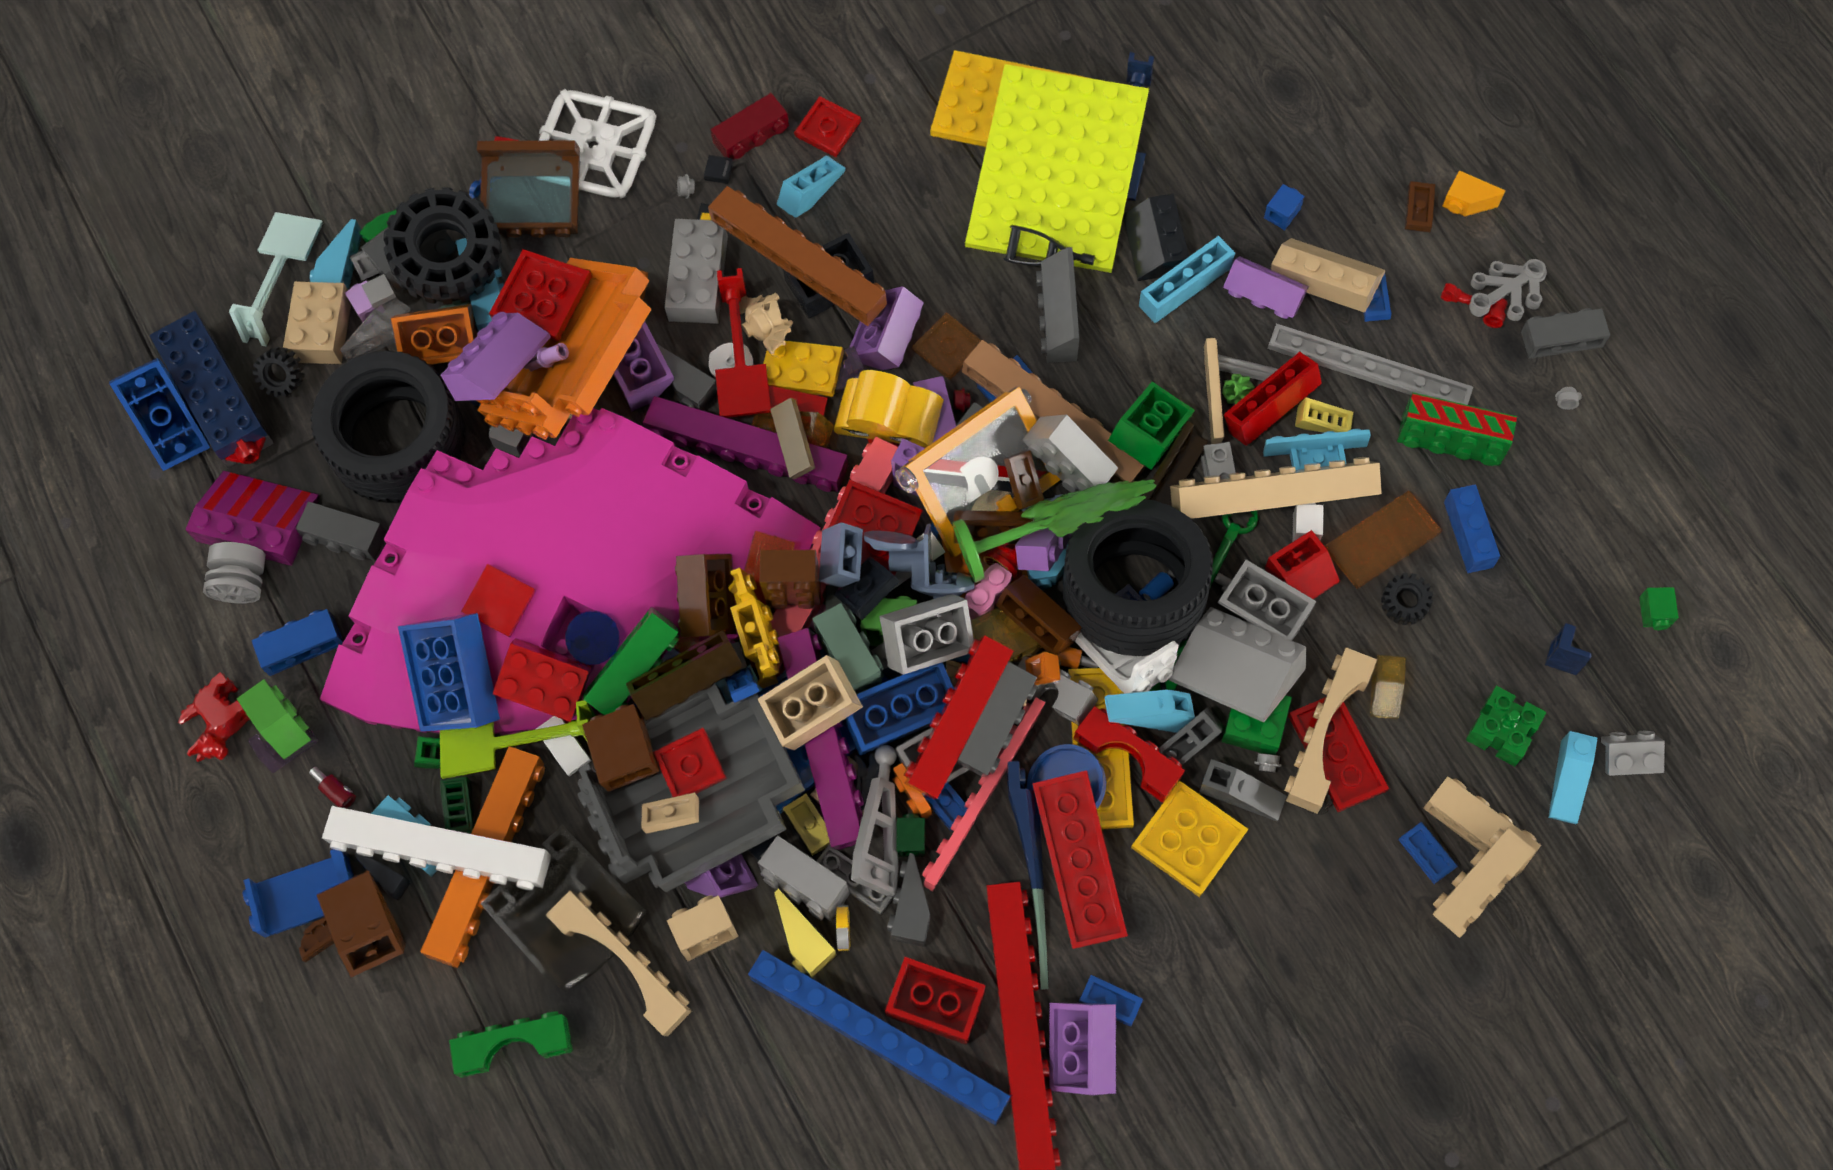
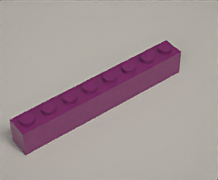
M656 396L653 397L643 421L644 428L672 441L679 447L689 446L702 454L709 455L712 453L728 462L735 460L751 469L761 468L777 477H782V475L789 477L777 433ZM808 443L815 469L792 480L799 484L809 483L816 485L818 489L825 492H830L831 490L839 492L849 466L847 455Z
M809 628L777 637L788 679L821 659L820 650L823 649L821 638ZM840 721L805 743L831 848L837 850L856 845L863 817L860 806L864 805L861 792L856 790L854 780L857 779L855 768L852 763L849 764L847 753H850L849 744L845 737L842 738L840 727H843V721Z

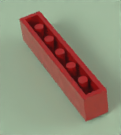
M986 635L980 637L979 640L974 639L967 652L971 655L967 664L962 663L955 675V678L959 680L954 689L949 687L942 700L946 705L941 713L936 712L929 725L933 730L928 738L923 737L917 748L920 755L916 762L911 761L904 773V776L907 777L904 784L932 799H938L1014 652L1012 649Z

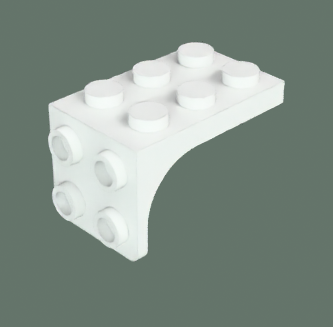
M1082 633L1075 640L1082 650L1124 694L1147 692L1155 684L1167 681L1173 674L1172 670L1179 646L1175 641H1172L1151 655L1131 656L1120 655L1098 647L1085 638Z

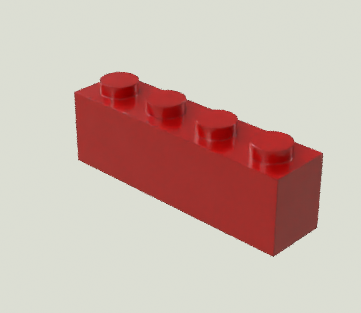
M1298 352L1224 413L1229 434L1245 446L1249 445L1322 384L1318 363L1302 352Z

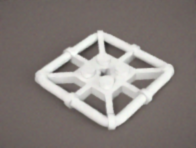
M564 89L560 91V95L554 101L545 126H542L539 131L541 135L539 140H575L580 147L579 191L582 190L607 197H619L621 199L626 196V193L631 188L640 162L645 159V149L654 129L657 116L652 109L649 110L642 106L617 101L611 96L604 98ZM572 100L603 107L598 121L581 118ZM564 104H566L575 120L571 134L554 130ZM612 109L640 116L621 126L606 124ZM643 127L636 148L630 149L619 146L623 136ZM596 141L598 146L594 145L592 148H589L588 144ZM615 156L631 159L621 184L611 170ZM588 169L605 172L613 188L584 181ZM533 177L541 181L570 187L569 177Z

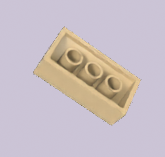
M1292 238L1281 244L1271 264V270L1309 286L1306 293L1364 313L1370 305L1385 273L1384 269Z

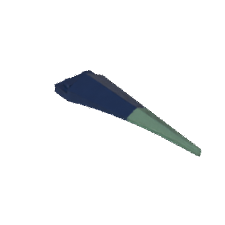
M1011 761L1007 765L1008 798L1022 842L1031 885L1038 938L1040 988L1048 989L1040 813L1035 792L1025 789V768L1019 769V761Z

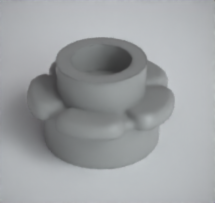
M688 174L678 176V196H685L688 199L690 194H694V179H689Z
M1564 387L1556 393L1555 397L1558 407L1570 410L1579 406V400H1581L1582 395L1573 387Z
M1258 754L1257 762L1254 761V764L1259 765V771L1275 772L1276 767H1281V764H1279L1280 756Z

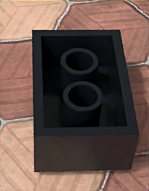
M849 232L822 245L825 252L829 255L839 257L847 267L860 271L865 279L874 283L873 270ZM783 269L785 281L808 319L835 306L833 302Z

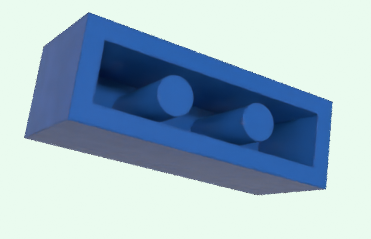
M1476 484L1451 489L1444 504L1467 573L1493 568L1500 558V554Z
M328 609L313 611L306 618L287 622L284 627L275 631L263 632L258 638L251 640L260 666L269 676L338 648V645H342L344 642L335 617Z

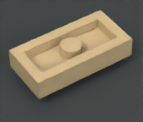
M695 793L642 804V829L646 834L699 822V798Z

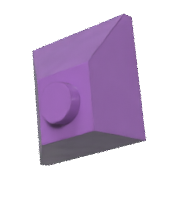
M741 854L685 882L690 890L706 896L713 895V897L719 895L720 898L754 889L758 886Z

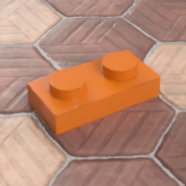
M903 763L894 767L895 777L892 781L900 793L905 791L910 800L906 801L911 812L919 814L921 818L926 819L930 817L932 810L922 793L904 784L907 777L904 776L906 768Z

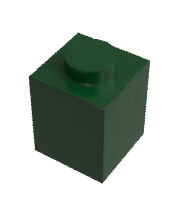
M904 814L903 818H897L896 851L898 852V857H909V853L914 854V857H925V818H919L918 814Z

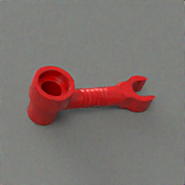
M1446 283L1440 298L1447 302H1461L1469 305L1472 295L1462 292L1461 289L1453 284ZM1504 298L1491 305L1489 312L1483 317L1485 325L1491 328L1502 327L1506 317L1505 310L1508 305Z

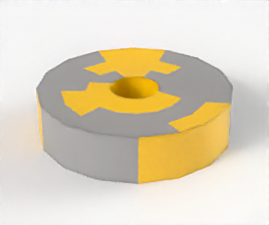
M837 905L836 908L838 951H850V915L848 905Z

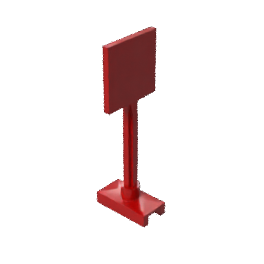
M737 268L736 276L723 277L722 270L717 271L722 303L729 304L735 367L715 370L719 415L728 418L770 413L771 405L766 364L750 366L745 364L739 303L742 297H747L742 268Z

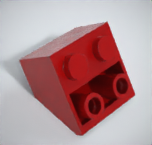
M1312 530L1270 556L1265 566L1266 572L1312 599H1315L1340 581L1328 550Z

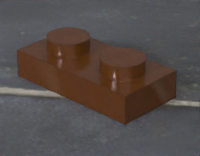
M1410 181L1405 229L1423 232L1431 231L1435 184Z
M1024 450L1004 458L1017 509H1024L1039 501H1044L1031 451Z

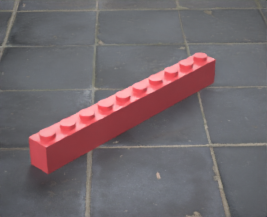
M875 437L872 444L868 443L862 453L863 459L860 465H855L852 469L850 479L885 494L893 481L891 460L898 447ZM845 486L842 487L838 494L836 507L828 511L825 518L826 524L822 530L829 527L845 491ZM821 530L816 532L812 541L814 545L811 549L816 550L819 567L821 553L818 550L822 540ZM821 582V605L825 601L822 595L826 590V585H830ZM787 605L785 609L774 608L776 612L773 615V620L770 621L772 628L777 631L779 637L809 628L813 621L812 618L817 615L821 605H814V608L802 609L798 605ZM779 645L780 655L778 656L780 662L777 664L779 673L776 674V677L786 670ZM749 660L751 666L756 668L755 663Z

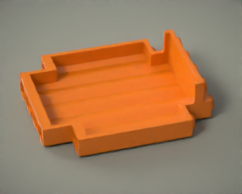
M569 258L567 264L590 271L592 278L560 340L549 339L542 346V348H550L558 343H563L569 350L568 357L554 362L549 368L541 367L530 371L523 367L494 400H476L481 403L478 411L485 416L484 421L495 428H498L500 425L512 432L517 429L530 436L533 433L546 440L548 437L556 438L570 414L577 417L580 414L589 415L651 311V308L640 298L650 280L636 267Z

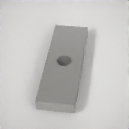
M830 845L826 847L816 861L846 881L850 895L882 915L895 896H886L857 882H851L853 861L836 849L831 848Z

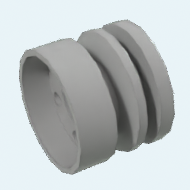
M221 542L209 546L207 567L210 570L205 574L206 582H204L203 593L212 599L228 603H252L258 601L261 595L260 587L262 586V579L259 575L263 574L266 554L255 546L236 542Z

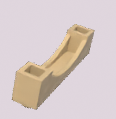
M1345 648L1342 656L1336 655L1331 668L1336 671L1333 680L1327 679L1322 691L1326 695L1324 703L1318 702L1313 714V718L1317 719L1315 727L1309 726L1303 740L1308 745L1305 752L1299 751L1294 764L1298 771L1295 777L1290 775L1284 791L1289 792L1286 799L1287 802L1318 814L1331 781L1325 779L1323 769V744L1328 724L1338 707L1357 690L1364 692L1377 659L1349 648Z
M569 891L546 916L564 935L572 937L575 933L583 934L597 940L612 950L626 964L639 984L647 1008L643 1016L663 1036H669L692 1012L687 1006L690 1003L689 1000L680 991L674 993L667 986L670 981L659 970L654 973L648 967L651 963L649 959L640 951L635 953L628 946L631 941L621 931L615 933L609 927L612 922L601 911L597 914L590 907L592 901L584 893L580 892L577 894Z

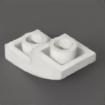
M553 716L536 729L566 723L563 719ZM571 735L543 740L568 776L578 771V768L591 762L579 741Z

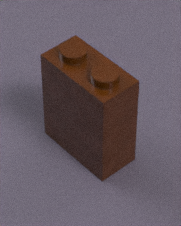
M634 704L622 705L612 713L597 715L591 718L589 722L582 724L599 783L608 792L660 772L643 715Z

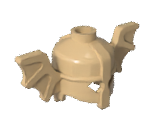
M774 293L764 298L762 295H759L757 298L742 297L739 307L740 314L745 313V323L741 324L744 332L748 337L753 336L757 340L763 341L765 348L770 354H774V351L779 346L786 344L785 336L791 332L790 327L793 324L792 320L781 318L782 314L777 303L779 296Z

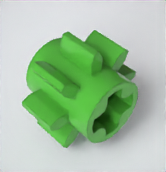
M1232 374V380H1224L1225 384L1222 394L1227 399L1228 404H1237L1254 390L1255 386L1249 381V376Z

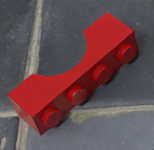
M1094 706L1076 729L1073 739L1095 755L1107 749H1121L1130 753L1141 767L1142 782L1140 787L1163 803L1185 772L1181 768V763L1173 757L1169 756L1167 758L1161 754L1159 748L1151 741L1140 739L1136 736V731L1130 726L1109 722L1107 710L1103 708L1098 709Z

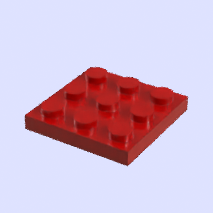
M523 249L489 315L492 318L500 312L519 313L548 332L551 336L550 339L559 341L592 278V274L588 270Z
M849 479L829 527L842 522L863 529L861 565L869 556H872L889 571V551L874 549L870 543L864 540V533L867 531H890L912 536L923 510Z

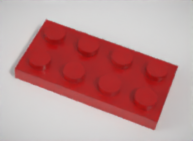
M1325 698L1288 714L1305 750L1308 743L1303 742L1309 726L1315 727L1317 719L1313 718V714L1318 702L1324 703ZM1344 702L1333 714L1328 724L1323 744L1325 779L1331 781L1327 793L1337 812L1385 793L1389 789Z

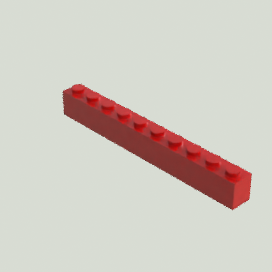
M1020 882L987 885L986 892L1019 1170H1055V1166H1060L1058 1148H1053L1051 1136H1056L1055 1119L1049 1118L1048 1107L1053 1106L1051 1088L1045 1089L1044 1077H1049L1047 1059L1042 1060L1041 1048H1046L1044 1030L1038 1031L1037 1019H1042L1040 1002H1035L1034 991L1039 990L1037 973L1031 974L1030 963L1035 962L1033 945H1028L1027 934H1032L1030 917L1024 918L1023 907L1028 906L1027 891L1021 890Z

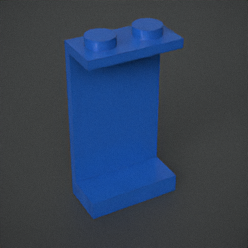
M331 850L332 858L258 883L251 879L244 880L246 889L243 890V898L246 905L250 906L252 915L249 916L251 929L266 938L324 918L317 894L354 877L349 854L343 851Z

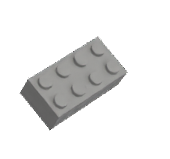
M675 219L665 299V311L670 322L715 324L719 322L721 294L717 280V271L722 270V275L724 276L728 234L725 229L712 220Z

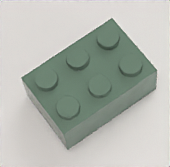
M842 603L812 618L815 632L821 638L823 649L828 656L838 660L856 694L882 684V678L884 677L882 663L876 654H871L869 649L870 643L864 632L858 633L859 631L855 625L857 621L850 609L846 611Z

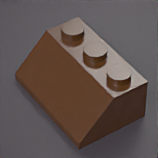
M732 554L676 556L675 573L677 575V601L679 603L678 626L681 637L712 636L724 630L725 634H736V625L730 607L735 606L734 594L728 588L733 582V576L730 572L733 570Z

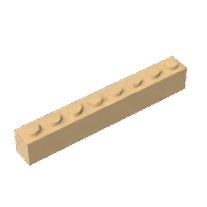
M1359 457L1353 459L1354 463L1345 464V460L1329 461V466L1320 467V463L1305 464L1304 469L1296 470L1295 466L1280 467V472L1271 473L1269 469L1254 471L1255 475L1246 476L1245 473L1229 474L1228 479H1220V476L1204 477V482L1196 483L1195 479L1179 480V485L1170 486L1172 507L1193 519L1382 494L1380 463L1370 461L1369 457Z

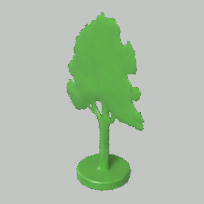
M1155 481L1107 482L1092 486L1083 491L1063 494L1053 501H1039L1021 514V517L1034 519V521L980 541H973L964 520L959 519L952 522L960 550L973 581L976 583L985 578L978 554L1038 530L1049 528L1056 536L1063 537L1079 529L1077 527L1084 522L1098 523L1104 518L1100 516L1109 510H1128L1132 506L1138 505L1146 498L1141 495L1154 490L1157 486L1154 484Z

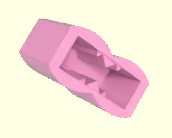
M998 563L991 565L984 572V580L976 584L975 588L965 596L970 618L978 624L990 617L1004 588L1011 584L1012 573Z

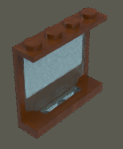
M575 140L477 141V151L482 156L480 201L484 204V208L489 209L492 213L499 234H506L508 237L513 238L521 237L522 234H531V236L538 238L546 237V234H555L557 237H570V234H578L580 147Z

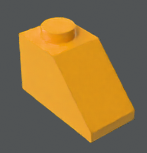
M1459 171L1442 207L1447 208L1452 213L1469 216L1497 208L1506 190Z

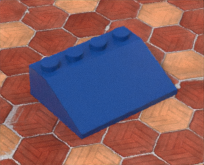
M478 613L398 626L420 732L477 728L500 720L496 697L492 694L494 688Z

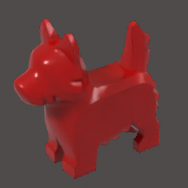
M221 672L213 677L207 686L199 690L193 703L187 705V709L181 711L178 721L182 725L193 717L201 715L207 724L205 731L187 752L188 756L198 754L197 762L205 758L211 759L216 757L219 760L224 759L229 753L226 741L250 720L238 700L234 703L227 700L229 693H235L238 691V688L228 677L226 678Z

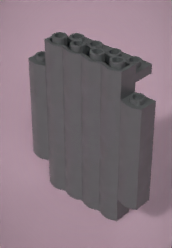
M713 683L709 689L693 694L687 701L666 709L662 715L655 718L652 717L647 721L644 719L653 751L701 728L706 730L727 779L696 794L699 798L698 823L647 834L643 831L642 804L673 798L660 767V772L610 792L599 783L596 771L589 764L578 768L582 776L579 782H577L581 790L578 793V797L584 808L588 807L591 815L588 816V821L595 832H599L601 839L598 840V844L603 854H608L611 860L608 867L614 879L619 878L626 884L651 871L649 876L653 885L668 892L787 830L776 805L805 791V788L785 747L781 745L758 701V698H760L758 693L736 703L733 701L727 704L721 690L716 683Z

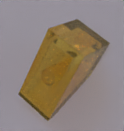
M1378 655L1372 672L1370 716L1398 719L1405 685L1406 658Z

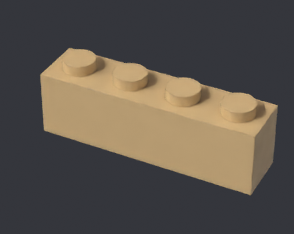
M1448 776L1423 808L1478 850H1482L1485 853L1493 845L1489 840L1499 829L1505 832L1507 828H1510L1536 850L1534 854L1541 846L1536 842L1534 835L1526 830L1521 831L1513 825V821L1503 813L1498 814L1489 807V803L1484 798L1474 796L1466 790L1467 788L1462 782L1457 779H1451ZM1533 854V855L1528 859V861L1521 867V869L1514 875L1515 877H1516L1519 873H1521V872L1523 871V869H1524V868L1526 867V865L1529 863V861H1530L1531 858L1534 856V854Z

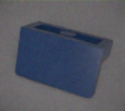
M1565 623L1553 638L1546 658V666L1577 675L1591 659L1592 653L1571 646L1576 626Z

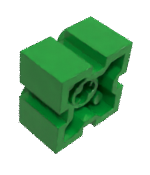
M1496 685L1489 694L1480 711V716L1474 722L1465 740L1484 751L1488 746L1498 750L1495 757L1515 767L1524 757L1532 741L1530 738L1538 730L1546 711L1527 701L1523 706L1515 703V695Z

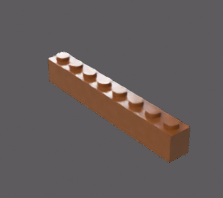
M727 186L708 206L710 218L713 222L866 326H869L887 305L886 292L881 285L871 283L865 279L860 271L850 269L839 257L829 255L820 244L810 242L799 230H792L786 226L781 218L768 214L763 206L749 201L741 191H734Z

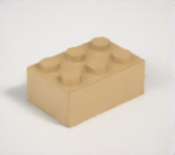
M294 282L283 347L288 348L287 353L290 351L295 352L293 357L301 359L298 363L342 364L351 303L344 293L348 291L344 283Z
M828 655L758 698L781 745L792 750H796L863 707L838 660Z

